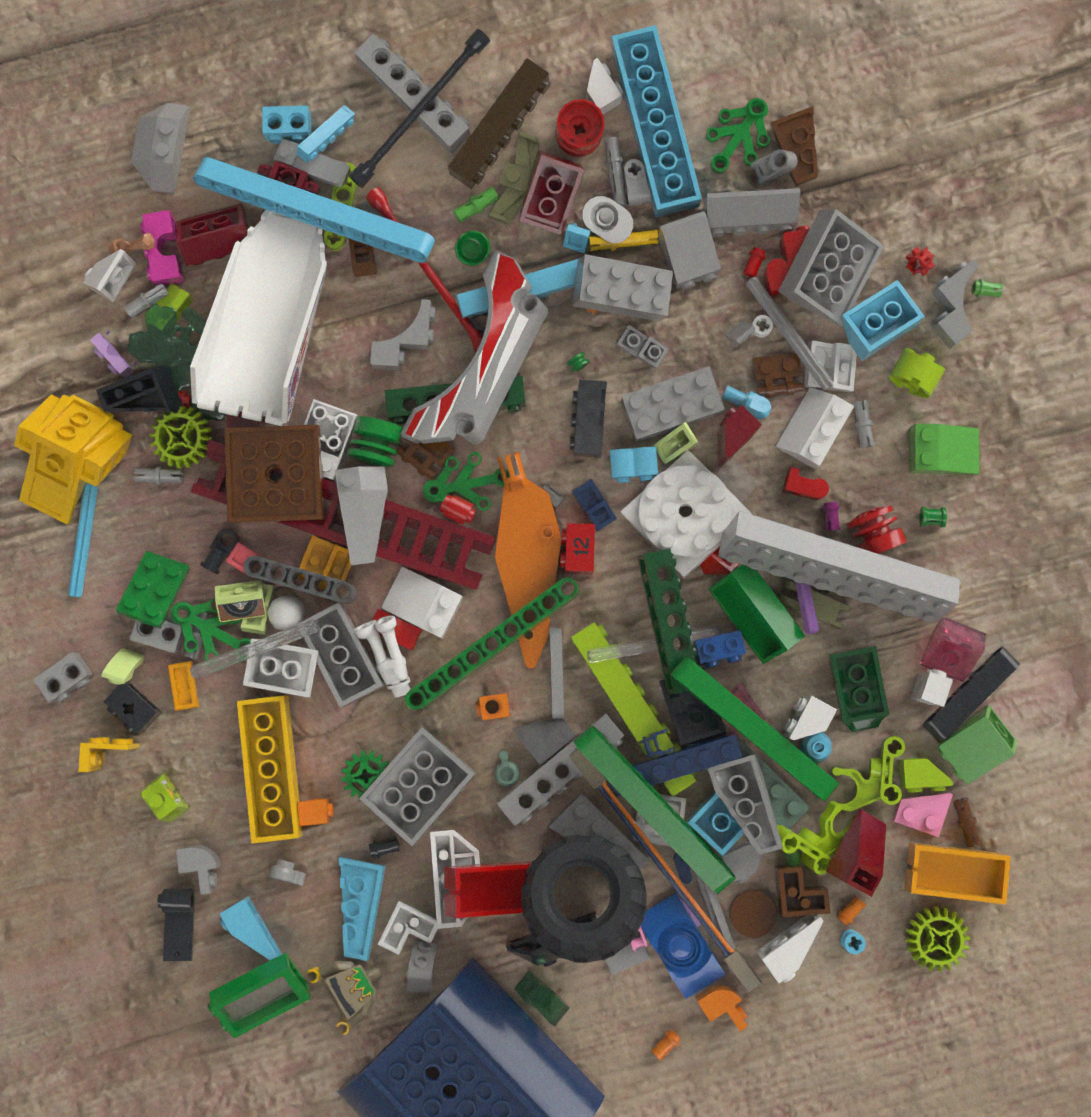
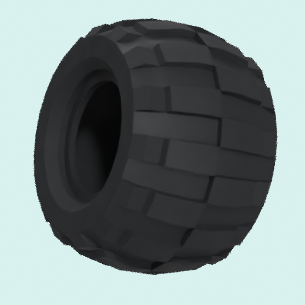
M594 834L592 836L570 835L566 836L563 840L556 843L552 842L542 849V853L536 860L531 862L526 871L524 885L521 887L523 917L528 929L548 952L560 959H566L574 963L604 961L615 956L616 953L628 946L636 937L646 913L647 892L639 866L620 845H616L607 840V838ZM583 865L597 869L605 876L610 886V901L607 909L599 918L588 923H576L566 919L560 914L554 903L555 883L563 872L574 866Z

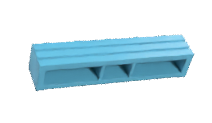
M343 105L297 146L296 155L300 156L306 163L314 160L320 151L323 152L329 143L332 144L338 135H342L348 126L351 127L354 124L355 113Z

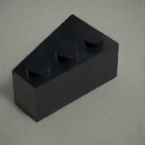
M167 365L152 367L96 390L104 412H172L183 407Z

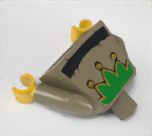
M333 961L320 968L313 967L307 971V973H316V979L310 982L316 983L319 980L322 982L342 1018L336 1024V1028L340 1024L347 1027L342 1032V1035H346L351 1026H355L368 1016L374 1003L373 997L376 995V990L372 983L382 977L376 965L364 971L360 964L354 965L351 961Z

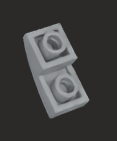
M630 325L625 327L615 344L625 352L654 368L659 366L668 351L667 347L652 337L645 336Z

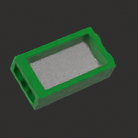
M285 952L210 991L208 1009L213 1017L217 1016L222 1029L225 1032L228 1031L233 1038H236L311 998L307 981Z

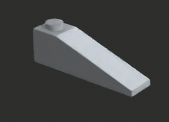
M353 467L335 470L351 566L374 563L388 493L385 467Z
M754 754L708 768L715 792L740 825L758 854L761 855L782 849L781 838L757 755Z

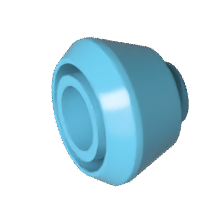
M820 732L803 737L800 743V750L814 763H820L830 756L832 742L825 733Z

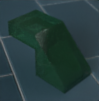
M528 971L514 988L527 1004L536 1008L553 1026H556L570 1009L554 990L531 971Z

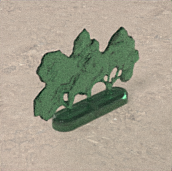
M154 304L145 313L148 331L131 333L127 350L140 362L155 363L156 367L167 365L177 391L182 392L185 387L191 389L190 366L198 346L191 344L189 338L193 330H196L202 336L206 321L188 305L181 314L190 325L188 327H179L176 322V311L173 307H160L158 304ZM176 332H182V334L179 337L175 336ZM191 398V408L195 409V413L200 412L203 414L201 420L224 421L226 419V414L218 412L219 406H216L215 411L197 408V404L192 403Z

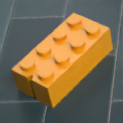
M909 842L907 864L911 865V869L906 868L905 890L913 894L1006 905L1011 856L996 852Z

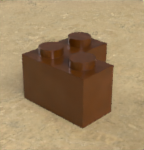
M799 864L774 866L778 912L782 917L830 914L829 892L826 887H804L803 870Z

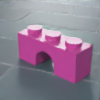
M169 210L142 214L143 222L140 223L142 235L150 233L155 239V247L150 250H144V255L149 260V267L146 268L149 281H152L155 285L162 283L165 286L172 283H184L181 260L176 255L164 256L161 252L163 245L167 241L176 239L175 217Z

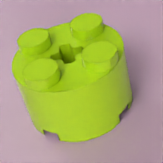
M904 348L891 371L889 380L900 389L903 386L909 389L908 393L914 396L928 399L936 389L945 372V368L934 363L935 358L928 353L923 352L922 355H919L909 348Z

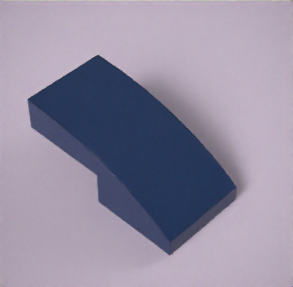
M592 479L571 490L591 523L595 524L597 531L617 519Z

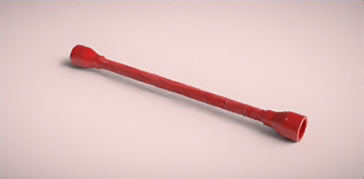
M377 187L371 190L365 197L371 207L386 219L399 223L394 214H392L387 197L381 188ZM427 261L424 263L418 262V265L423 269V272L428 276V279L433 283V286L438 290V293L443 297V300L448 304V307L453 311V314L468 333L476 353L483 335L470 324L471 322L467 317L462 318L459 305L455 303L456 301L447 291L444 284H442L439 277H437L434 270H432Z

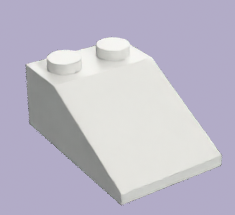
M401 567L381 608L443 639L464 597Z
M251 639L243 685L310 698L318 650L267 640Z
M819 915L803 916L756 950L778 983L782 981L786 983L795 977L796 974L794 972L799 970L823 923Z

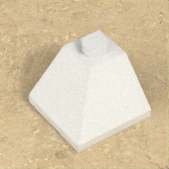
M120 249L95 263L94 267L87 271L84 284L91 290L114 302L137 263L125 251Z

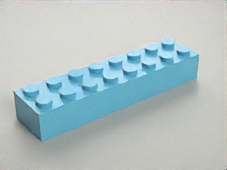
M655 25L614 35L611 39V50L640 161L645 167L655 218L698 208L702 197L657 27Z

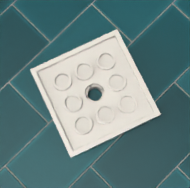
M689 450L667 470L653 478L645 490L621 511V514L657 551L671 549V553L676 558L675 570L684 579L720 546L722 532L739 511L752 515L726 488L724 483L711 473ZM689 506L693 510L692 514L688 517H682L679 514L680 508Z

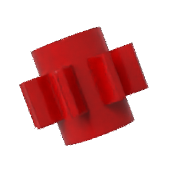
M917 246L912 250V253L905 257L908 260L906 268L912 272L913 276L917 273L925 276L929 270L935 267V264L932 263L935 255L928 251V247L920 250Z

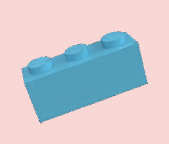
M898 280L841 316L848 342L861 361H864L916 328L925 317Z

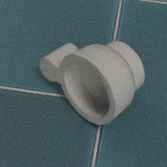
M276 859V863L271 867L268 877L303 886L306 873L293 870L294 863Z

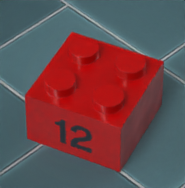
M567 523L566 529H562L561 545H566V552H561L560 568H565V574L593 575L595 524Z

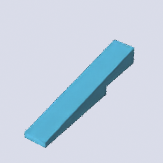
M579 259L526 274L525 276L532 286L529 293L536 295L540 299L549 296L550 293L574 288L577 261ZM486 286L456 295L462 318L488 312L489 303Z

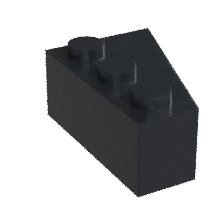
M579 380L578 391L573 390V404L577 405V412L572 413L571 427L576 428L575 436H570V450H574V456L601 458L607 381Z

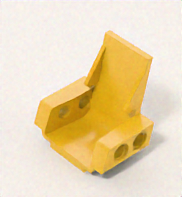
M51 394L17 429L14 446L30 454L19 501L68 525L71 522L74 509L86 482L97 487L126 456L132 434L123 430V424L113 419V414L104 412L103 409L75 395L71 397L62 395L61 398H58Z

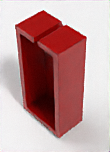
M532 861L445 866L444 889H449V893H444L445 916L467 918L523 913L521 887L524 885L526 871Z

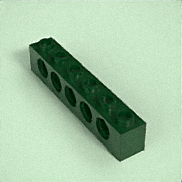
M516 376L507 392L508 398L502 402L499 410L508 409V412H519L521 408L526 407L523 376ZM453 383L385 390L388 420L393 421L394 424L406 423L412 412L404 409L407 401H415L416 407L437 397Z
M671 549L638 555V564L667 693L677 694L689 691L670 675L684 656L695 663L697 658L696 648L692 645L690 638L692 629L685 616L687 611L686 603L680 594L681 581L676 576L675 555L671 553ZM659 569H662L665 574L662 581L657 577ZM664 592H667L670 596L667 604L662 599ZM669 615H672L675 619L672 627L667 622ZM675 638L680 641L678 650H675L673 647V640Z

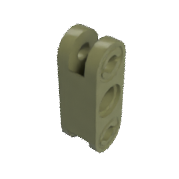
M786 581L784 588L797 594L795 583ZM811 590L817 620L842 630L844 625L836 620L839 611L849 613L851 607ZM780 595L779 601L784 606L801 613L798 598L795 601Z

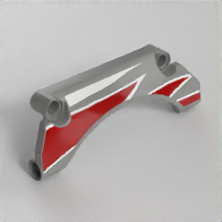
M494 251L482 274L487 288L489 308L486 329L480 346L465 371L451 386L434 399L412 410L400 433L402 437L416 444H419V442L426 444L454 440L456 435L465 438L474 445L481 443L485 439L490 425L548 314V309L536 295L529 293L532 286L514 258Z

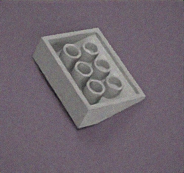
M837 209L819 210L778 292L799 306L843 327L841 316L853 308L884 245Z
M421 727L359 799L407 843L414 846L473 780L477 773L426 729Z

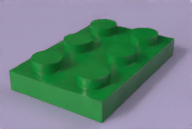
M146 551L116 608L117 614L161 629L190 571L189 565Z

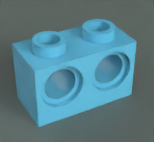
M262 107V132L266 141L280 144L282 139L294 143H302L312 134L309 107ZM298 122L304 123L299 129L293 128ZM274 123H281L278 129H271Z

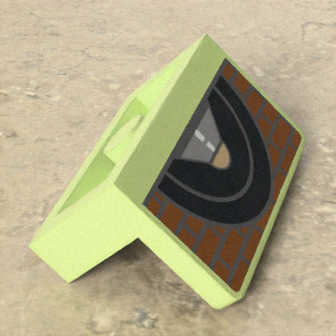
M262 580L215 586V602L220 622L266 616Z

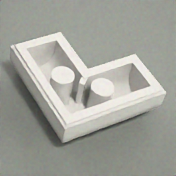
M398 901L377 945L399 955L409 933L431 944L437 931V919Z

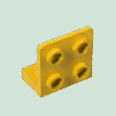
M110 737L89 738L88 742L80 743L78 772L101 770V766L105 763V752H103V749L131 750L140 748V743H133L132 738L112 739V742H110Z

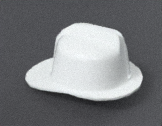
M596 196L590 199L584 206L583 220L585 225L604 240L611 243H620L631 235L633 229L631 214L612 199L605 196Z

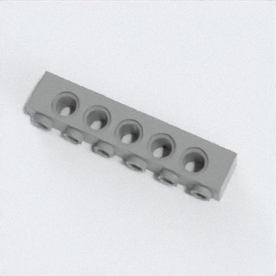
M372 34L354 52L356 61L410 113L420 103L422 98L426 96L432 86L430 84L426 86L421 81L422 77L415 69L410 70L405 65L406 62L398 53L394 54L389 50L390 46L383 38L378 39ZM380 59H387L385 64L377 63ZM396 74L403 75V78L400 80L393 79ZM414 89L419 91V93L415 96H411L408 94L411 90ZM436 96L429 103V105L435 106V109L432 111L424 110L416 120L452 154L470 136V125L463 116L460 115L458 117L453 112L454 109L446 100L441 101ZM447 120L451 124L448 127H442L440 125L441 122Z
M606 713L592 724L615 748L623 743L621 740L624 736L623 733ZM575 739L497 802V805L514 826L518 823L521 826L532 818L531 812L536 808L542 810L551 802L548 799L554 793L560 795L569 787L566 783L572 778L577 781L583 776L569 757L570 754L578 749L574 744ZM564 764L569 768L567 776L559 777L556 775L555 769L558 765ZM545 779L550 782L551 788L549 791L541 792L538 790L537 783L540 780ZM522 795L531 796L533 803L529 807L520 805L519 798Z

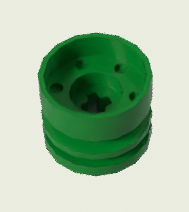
M356 416L353 432L362 436V439L350 440V444L359 449L349 448L347 455L366 465L394 467L395 460L386 457V455L397 456L398 452L388 446L389 444H400L402 438L400 433L403 427L377 418Z

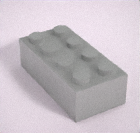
M585 254L577 261L572 306L661 321L668 316L673 271Z
M710 366L622 395L620 400L635 443L671 432L685 422L689 426L722 415L725 410Z
M338 602L297 624L309 649L318 650L317 664L340 708L346 707L385 686L362 640L357 638L354 632L355 627L342 603Z

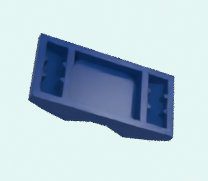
M677 893L672 894L646 910L641 927L650 944L664 963L671 978L686 999L726 975Z

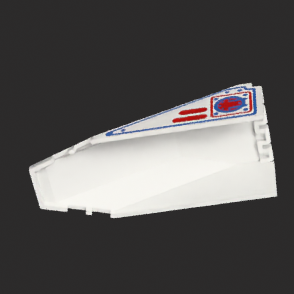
M265 210L261 215V221L255 227L251 226L247 230L248 235L241 242L237 241L234 245L190 366L192 403L197 404V408L215 411L216 406H219V413L238 416L239 411H242V418L261 422L264 416L266 417L265 423L282 426L283 423L289 422L326 273L327 262L325 261V246L321 228Z

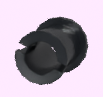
M396 836L379 842L373 840V843L369 844L372 858L377 857L379 859L381 855L400 851Z

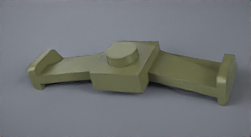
M518 132L515 165L506 162L499 181V186L506 188L491 212H489L488 218L509 225L522 207L530 173L539 150V141L534 136Z

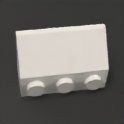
M809 388L775 447L811 468L817 469L854 406L834 394Z

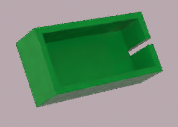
M742 564L708 589L737 630H741L742 637L763 665L788 651L805 637L800 626L793 620L758 570L751 569L749 566Z

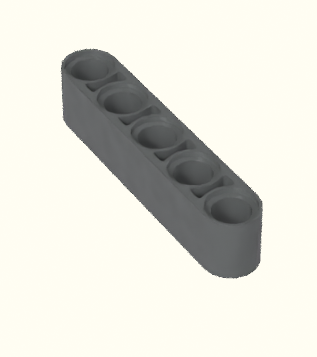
M258 556L248 557L244 562L246 574L257 579L344 604L352 603L357 597L355 586L342 580ZM260 562L261 569L258 573H255L253 566L255 563ZM282 568V577L280 579H276V570ZM303 574L305 581L302 585L298 586L296 582L297 577ZM325 580L327 588L320 592L318 585L321 581ZM343 587H348L349 594L346 598L342 599L340 591Z

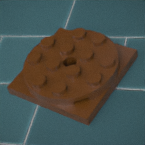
M320 425L225 428L228 523L323 520L322 484L324 473L321 461ZM274 468H279L283 473L278 481H273L270 476Z

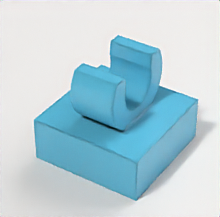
M577 223L569 224L563 247L585 253L591 231H589L588 227H585V229L577 227Z

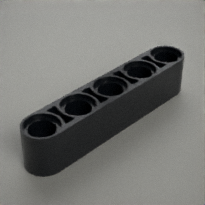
M1003 646L998 648L946 699L944 707L939 706L922 726L939 743L943 742L1018 668L1020 663Z

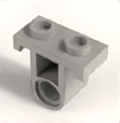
M414 940L407 972V992L431 995L438 943L430 944L426 941Z

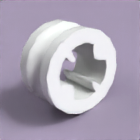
M766 315L757 316L752 323L755 327L753 334L760 338L768 336L773 328L772 320ZM761 321H764L768 330L765 328L763 332L759 331V326H756V323L760 324Z

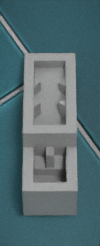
M282 139L273 159L274 161L305 171L310 179L341 188L350 168L346 163L319 153L314 160L306 163L300 156L296 155L299 144Z

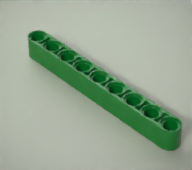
M571 578L559 580L409 690L405 696L406 705L413 710H422L431 705L576 599L580 593L578 583ZM567 583L574 585V591L570 595H564L563 586ZM547 597L555 599V605L551 609L544 607V600ZM530 610L535 611V621L527 623L525 620L526 613ZM511 624H515L517 627V633L513 637H509L506 633L507 627ZM491 638H496L498 647L491 651L488 648V641ZM476 651L479 654V661L473 665L469 661V656L472 652ZM455 665L460 668V675L457 678H453L450 674L451 668ZM435 679H439L441 682V689L438 692L432 689V682ZM416 693H420L423 697L422 703L418 706L413 702V697Z
M684 656L670 675L819 799L826 802L837 788L839 783L691 659Z
M591 725L574 740V744L579 751L716 894H719L736 879L732 870L595 726Z

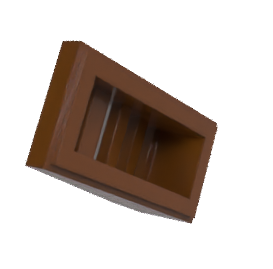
M349 238L354 276L361 277L377 274L373 246L368 245L365 248L355 249V247L367 246V244ZM369 255L367 257L357 258V256Z

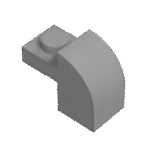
M203 845L177 849L179 873L198 871L200 895L210 894L215 891L218 881L217 874L213 872V869L222 866L216 852Z

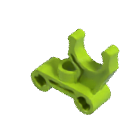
M888 736L882 741L881 757L870 758L868 779H864L853 768H832L833 775L849 776L856 784V794L852 800L847 803L835 802L842 807L841 810L851 812L878 800H882L888 805H895L901 800L902 792L897 785L892 783L894 758L901 756L905 751L904 741L896 736ZM893 740H896L899 744V749H895L894 753H890L887 746L892 744ZM891 787L892 791L896 792L895 797L891 800H888V797L884 795L885 790Z
M830 801L825 811L819 817L820 831L818 834L803 826L797 835L785 826L777 825L783 846L781 850L789 854L800 849L803 851L801 855L802 863L816 874L824 875L827 873L826 870L831 860L830 856L836 853L842 838L852 823L853 817L845 830L835 833L833 821L842 807L834 801Z

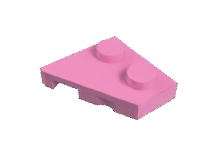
M943 793L901 798L892 821L939 837L953 794Z

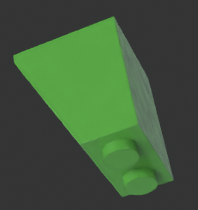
M988 704L963 722L947 739L939 743L938 747L940 749L938 751L945 761L949 760L953 765V771L959 780L963 779L968 785L1014 756L1017 740Z

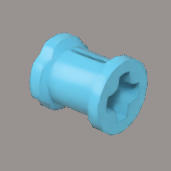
M853 929L843 931L840 937L842 947L851 954H859L865 949L866 942L864 937ZM851 937L857 939L856 941H854V946H851L849 944L851 942Z

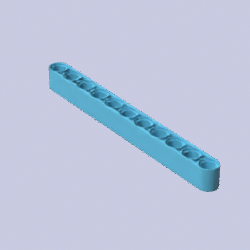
M209 157L202 159L193 176L195 183L205 189L416 262H426L435 243L433 236L424 231Z

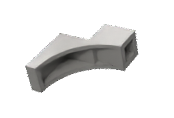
M972 260L969 264H966L965 261L953 270L956 274L950 279L948 276L941 279L936 284L938 288L933 292L934 296L947 310L936 319L938 323L933 327V330L949 349L973 331L964 313L963 294L970 276L980 267L975 260Z
M421 299V306L417 317L403 333L389 340L372 342L370 365L373 369L400 371V365L405 363V350H402V348L429 350V344L434 343V330H431V321H435L436 307H432L431 300Z

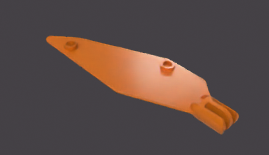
M519 451L514 452L520 475L516 473L511 454L505 455L510 478H508L502 457H497L504 482L495 559L511 616L556 583L562 539L550 495L526 478ZM547 597L544 600V607L551 609L553 597ZM530 610L526 613L525 620L527 623L534 622L536 613ZM551 617L531 631L533 633L532 638L524 636L519 639L525 665L530 669L537 665L545 646Z

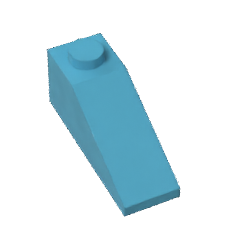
M249 896L220 913L222 927L226 931L229 930L232 936L269 960L282 954Z

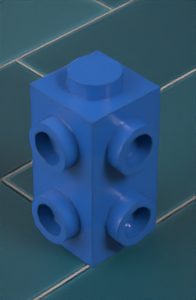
M741 630L695 640L693 643L697 652L695 661L698 662V666L705 665V669L719 666V661L727 660L728 663L741 661V656L746 654Z

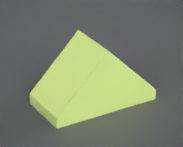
M685 422L653 446L656 447V451L664 464H667L684 454L687 450L694 448L698 441Z

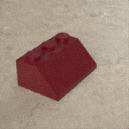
M242 203L176 221L177 245L186 266L200 265L204 261L211 259H222L232 253L235 243L237 241L241 242L248 235L247 230L249 227Z
M743 405L738 409L733 407L719 424L721 428L717 433L718 466L720 468L724 466L762 426Z

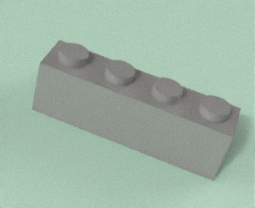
M800 188L707 194L703 211H705L712 237L723 236L724 233H733V235L739 236L756 231V234H766L770 230H779L780 233L791 232L792 229L796 228L799 220Z

